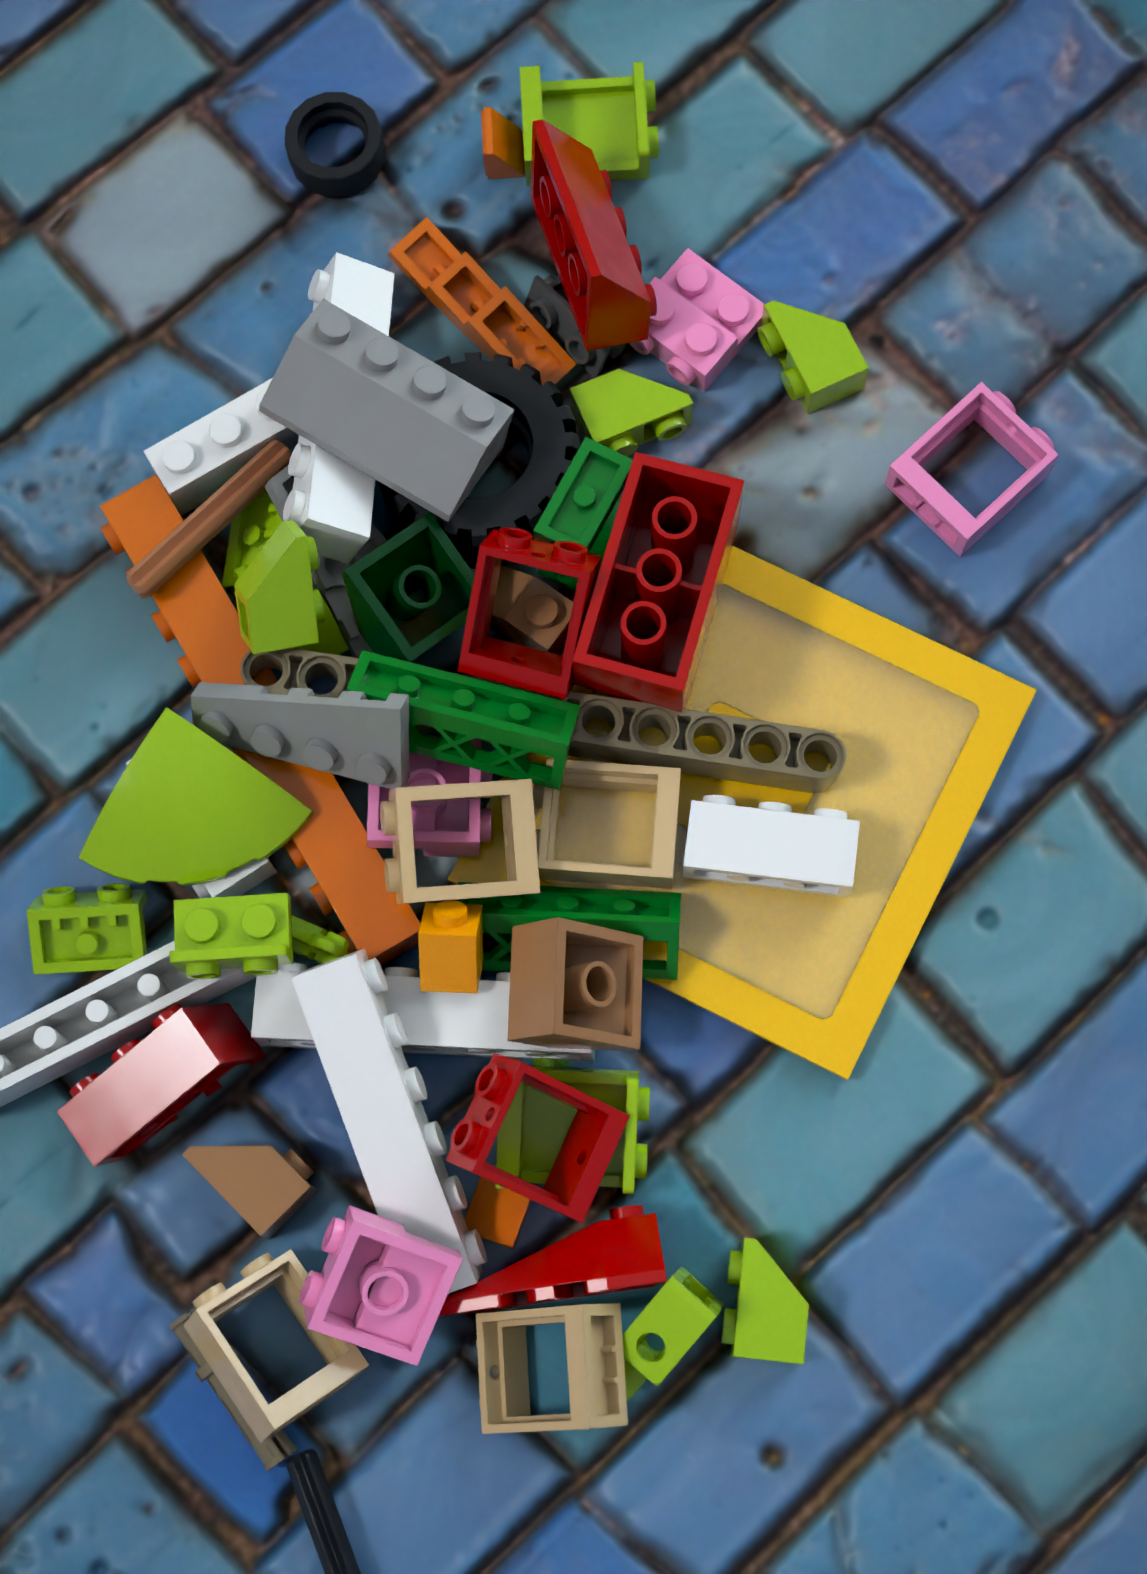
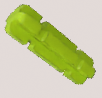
M291 915L293 952L309 959H314L320 964L348 954L349 942L345 937L331 931L327 932L322 927Z

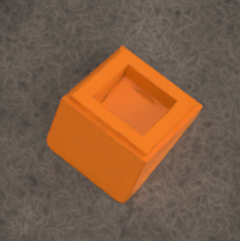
M483 107V111H481L485 176H488V179L523 177L525 175L522 130L492 107Z
M480 1177L465 1216L467 1228L469 1231L476 1229L483 1239L514 1250L532 1201L507 1189L495 1188L496 1184Z

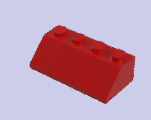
M543 119L533 121L530 199L586 351L647 340L650 317L657 314L656 296L650 283H643L640 254L637 246H629L626 239L627 227L624 212L621 207L614 208L611 200L612 186L607 170L599 169L592 149Z

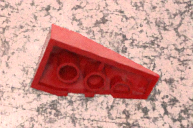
M643 1205L609 1209L610 1220L598 1221L477 1282V1284L447 1297L438 1318L664 1286L667 1278L656 1213L644 1215Z

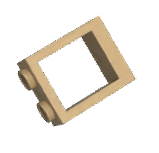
M547 758L546 766L553 768L554 759ZM567 760L562 786L657 793L651 867L555 860L561 789L556 790L534 784V808H542L541 829H536L539 879L672 889L681 768Z
M532 779L397 787L389 791V801L381 802L380 819L383 836L392 835L393 858L385 859L384 862L385 885L387 893H396L397 904L540 893ZM501 797L507 881L417 888L411 803Z
M292 1249L276 1259H273L269 1252L258 1257L240 1271L244 1279L228 1289L220 1282L203 1292L192 1302L196 1309L183 1325L260 1443H263L351 1383L369 1366L356 1345L307 1329L304 1313L306 1306L299 1304V1297L308 1273ZM274 1285L327 1366L268 1404L215 1322Z
M620 1303L581 1304L476 1314V1345L478 1352L479 1404L482 1434L628 1426ZM565 1323L570 1413L531 1415L526 1326ZM491 1367L493 1369V1377L490 1375Z

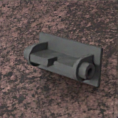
M539 275L534 277L524 307L577 364L582 366L594 378L599 377L607 356L609 355L612 359H615L623 352L627 343L586 351L560 278L556 279L552 275H549L544 280Z

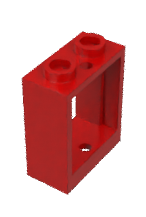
M504 527L499 529V531L493 529L479 546L457 672L566 699L575 685L572 660L599 574L602 556L587 553L588 549L585 546L571 541H557L554 544L534 540L530 532L519 528ZM502 559L578 578L563 655L488 637Z
M493 1053L489 1064L481 1070L477 1077L475 1095L464 1119L456 1125L452 1133L451 1149L445 1161L550 1210L583 1223L630 1115L521 1061ZM520 1083L577 1110L543 1189L485 1162Z

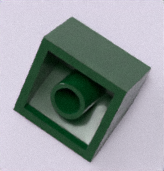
M431 512L341 572L358 631L376 654L411 662L466 623L474 573Z

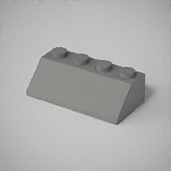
M326 299L320 302L294 334L259 405L261 413L447 522L451 520L503 448L514 413L513 408Z

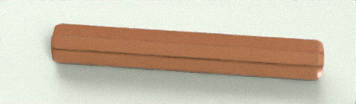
M271 440L127 572L126 579L130 588L142 598L150 597L266 490L265 485L289 465L292 454L290 449L280 440Z

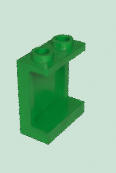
M585 437L533 530L534 540L554 544L557 541L579 543L588 549L587 553L602 556V564L620 504V495L624 490L633 459ZM538 568L539 575L574 592L576 591L578 578Z

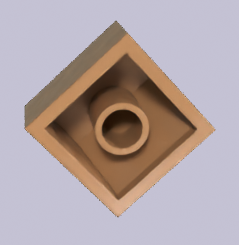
M559 917L512 926L507 1041L557 1049L640 1050L644 936Z

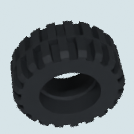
M481 352L465 353V361L451 363L449 356L434 361V363L513 408L514 413L508 432L520 439L527 447L529 453L528 467L523 475L508 489L489 497L466 498L449 522L432 513L470 569L476 568L479 546L493 529L499 531V529L504 527L519 528L530 532L533 535L532 539H534L533 530L580 448L579 435L576 433V420L570 406L563 405L562 393L552 381H547L541 385L540 371L527 363L523 364L520 370L513 368L512 357L497 353L493 361H483ZM379 482L383 500L396 528L405 529L430 512ZM502 559L501 566L508 565L507 560Z

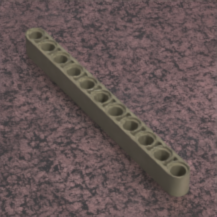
M295 648L255 655L249 650L241 662V677L244 685L262 686L254 682L255 676L261 670L266 668L279 670L282 673L281 678L275 684L264 687L270 694L287 695L291 688H309V685L319 677H329L337 682L336 687L327 694L314 693V696L338 698L342 691H346L359 658ZM463 675L581 705L578 723L568 756L619 764L681 768V773L807 793H821L829 789L838 778L846 760V749L842 741L835 734L825 730L683 709L681 713L649 703L570 691L566 699L476 676ZM591 719H601L610 725L612 732L604 737H594L584 730L583 725ZM423 724L415 726L420 733L442 736L434 727ZM646 727H654L660 729L665 734L667 741L659 746H650L640 739L638 733ZM700 736L713 737L719 742L721 751L711 755L701 753L695 747L693 740ZM481 739V742L483 743H490L489 741ZM755 744L769 746L774 751L776 760L770 763L758 762L751 756L749 747ZM812 752L824 755L828 759L831 769L825 772L812 770L807 766L804 755Z

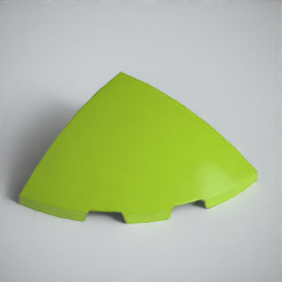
M166 707L144 738L108 797L78 858L99 871L138 884H145L147 881L177 882L182 886L206 884L226 878L229 871L255 859L260 861L267 859L301 830L313 815V811L228 748Z

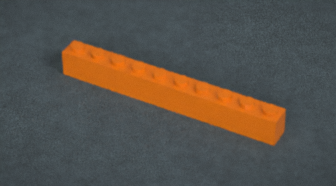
M156 474L100 505L109 521L100 529L116 556L126 551L134 566L183 522L181 515ZM200 550L152 594L160 610L152 614L151 617L167 643L177 638L185 652V655L178 658L177 662L193 688L199 682L244 685L241 677V662L244 655L250 649L240 634L238 612ZM271 668L261 670L254 678V682L262 686H270L278 681ZM234 747L229 749L313 811V815L301 830L284 847L298 870L306 865L311 869L318 883L311 886L309 890L325 917L334 911L345 928L338 935L345 937L349 942L347 953L350 954L365 948L369 960L376 958L382 966L419 944L418 933L421 923L409 903L397 904L396 893H387L384 861L376 848H367V832L333 774Z

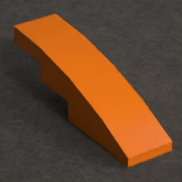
M428 217L421 221L389 251L387 257L492 361L497 353L512 357L513 368L520 370L523 364L527 363L540 371L541 385L547 381H552L556 384L577 364L506 286L500 289L466 251L461 254Z

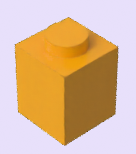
M446 900L439 903L426 902L418 933L420 991L477 994L483 966L482 905L464 904L456 900Z

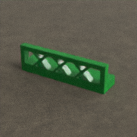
M362 650L346 691L364 692L367 700L386 701L390 693L409 694V752L517 780L532 779V784L556 790L561 789L569 748L578 723L581 705ZM423 724L434 727L442 736L434 738L422 735L415 726ZM478 738L489 741L496 750L489 752L477 749L469 740ZM533 752L554 758L553 768L532 763L524 754Z
M458 882V885H461V884H475V883H470V882ZM540 886V893L456 900L464 904L482 905L483 933H489L500 943L490 952L483 951L482 970L510 972L512 926L559 917L644 936L643 941L667 942V961L643 959L642 978L677 980L681 893Z

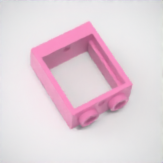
M980 382L890 465L884 485L961 557L1051 473L1059 454L1054 450V444L1046 433L1037 427L1030 428L1016 415L1014 405L1004 394L999 391L992 392L984 383ZM973 420L1027 469L1024 474L976 518L922 468Z

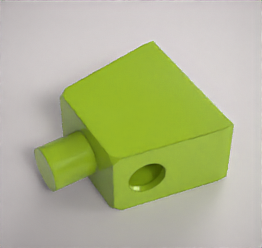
M682 1266L669 1278L623 1334L627 1401L631 1400L647 1379L658 1387L718 1316L725 1305ZM649 1333L657 1334L663 1339L665 1347L662 1351H655L649 1347L646 1341Z

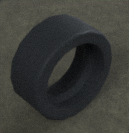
M324 92L310 97L293 111L285 127V148L296 179L309 191L321 196L348 197L363 191L377 179L384 164L385 143L376 113L361 98L345 92ZM331 123H347L355 126L362 131L365 138V148L362 154L353 162L340 167H323L312 163L305 152V143L308 137L318 128Z

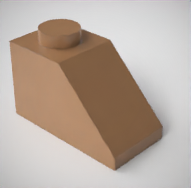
M501 566L490 627L515 644L561 655L565 647L573 602L536 576Z
M190 1146L182 1154L261 1237L270 1239L318 1191L308 1181L314 1170L292 1148L283 1155L272 1146Z

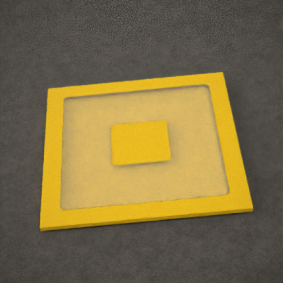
M732 546L700 663L685 709L813 728L833 733L842 741L846 749V760L838 778L829 789L821 793H807L681 773L672 889L539 879L540 886L681 893L677 980L643 979L847 1081L1037 689ZM576 685L571 689L573 692L624 699ZM591 719L583 725L584 730L594 737H604L612 732L610 725L601 719ZM646 727L638 733L640 739L650 746H659L667 741L665 734L660 729L654 727ZM700 736L693 740L695 747L701 753L711 755L721 751L719 742L713 737ZM755 744L749 747L751 756L758 762L770 763L776 760V755L769 746ZM533 752L524 754L530 762L546 766L547 758L554 759ZM817 752L804 755L807 766L812 770L825 772L831 769L830 763L824 755ZM568 756L567 760L613 763L574 756ZM502 776L500 781L517 779ZM561 786L555 860L651 867L657 793ZM723 795L734 798L736 806L758 808L760 802H779L790 805L792 807L791 812L814 815V810L820 808L846 812L847 819L860 821L854 882L849 897L682 877L691 800L703 801V796ZM491 797L485 808L491 809V842H480L479 857H459L448 877L449 882L458 885V882L488 883L507 881L501 797ZM534 808L535 828L541 829L542 808ZM643 941V959L667 961V942Z

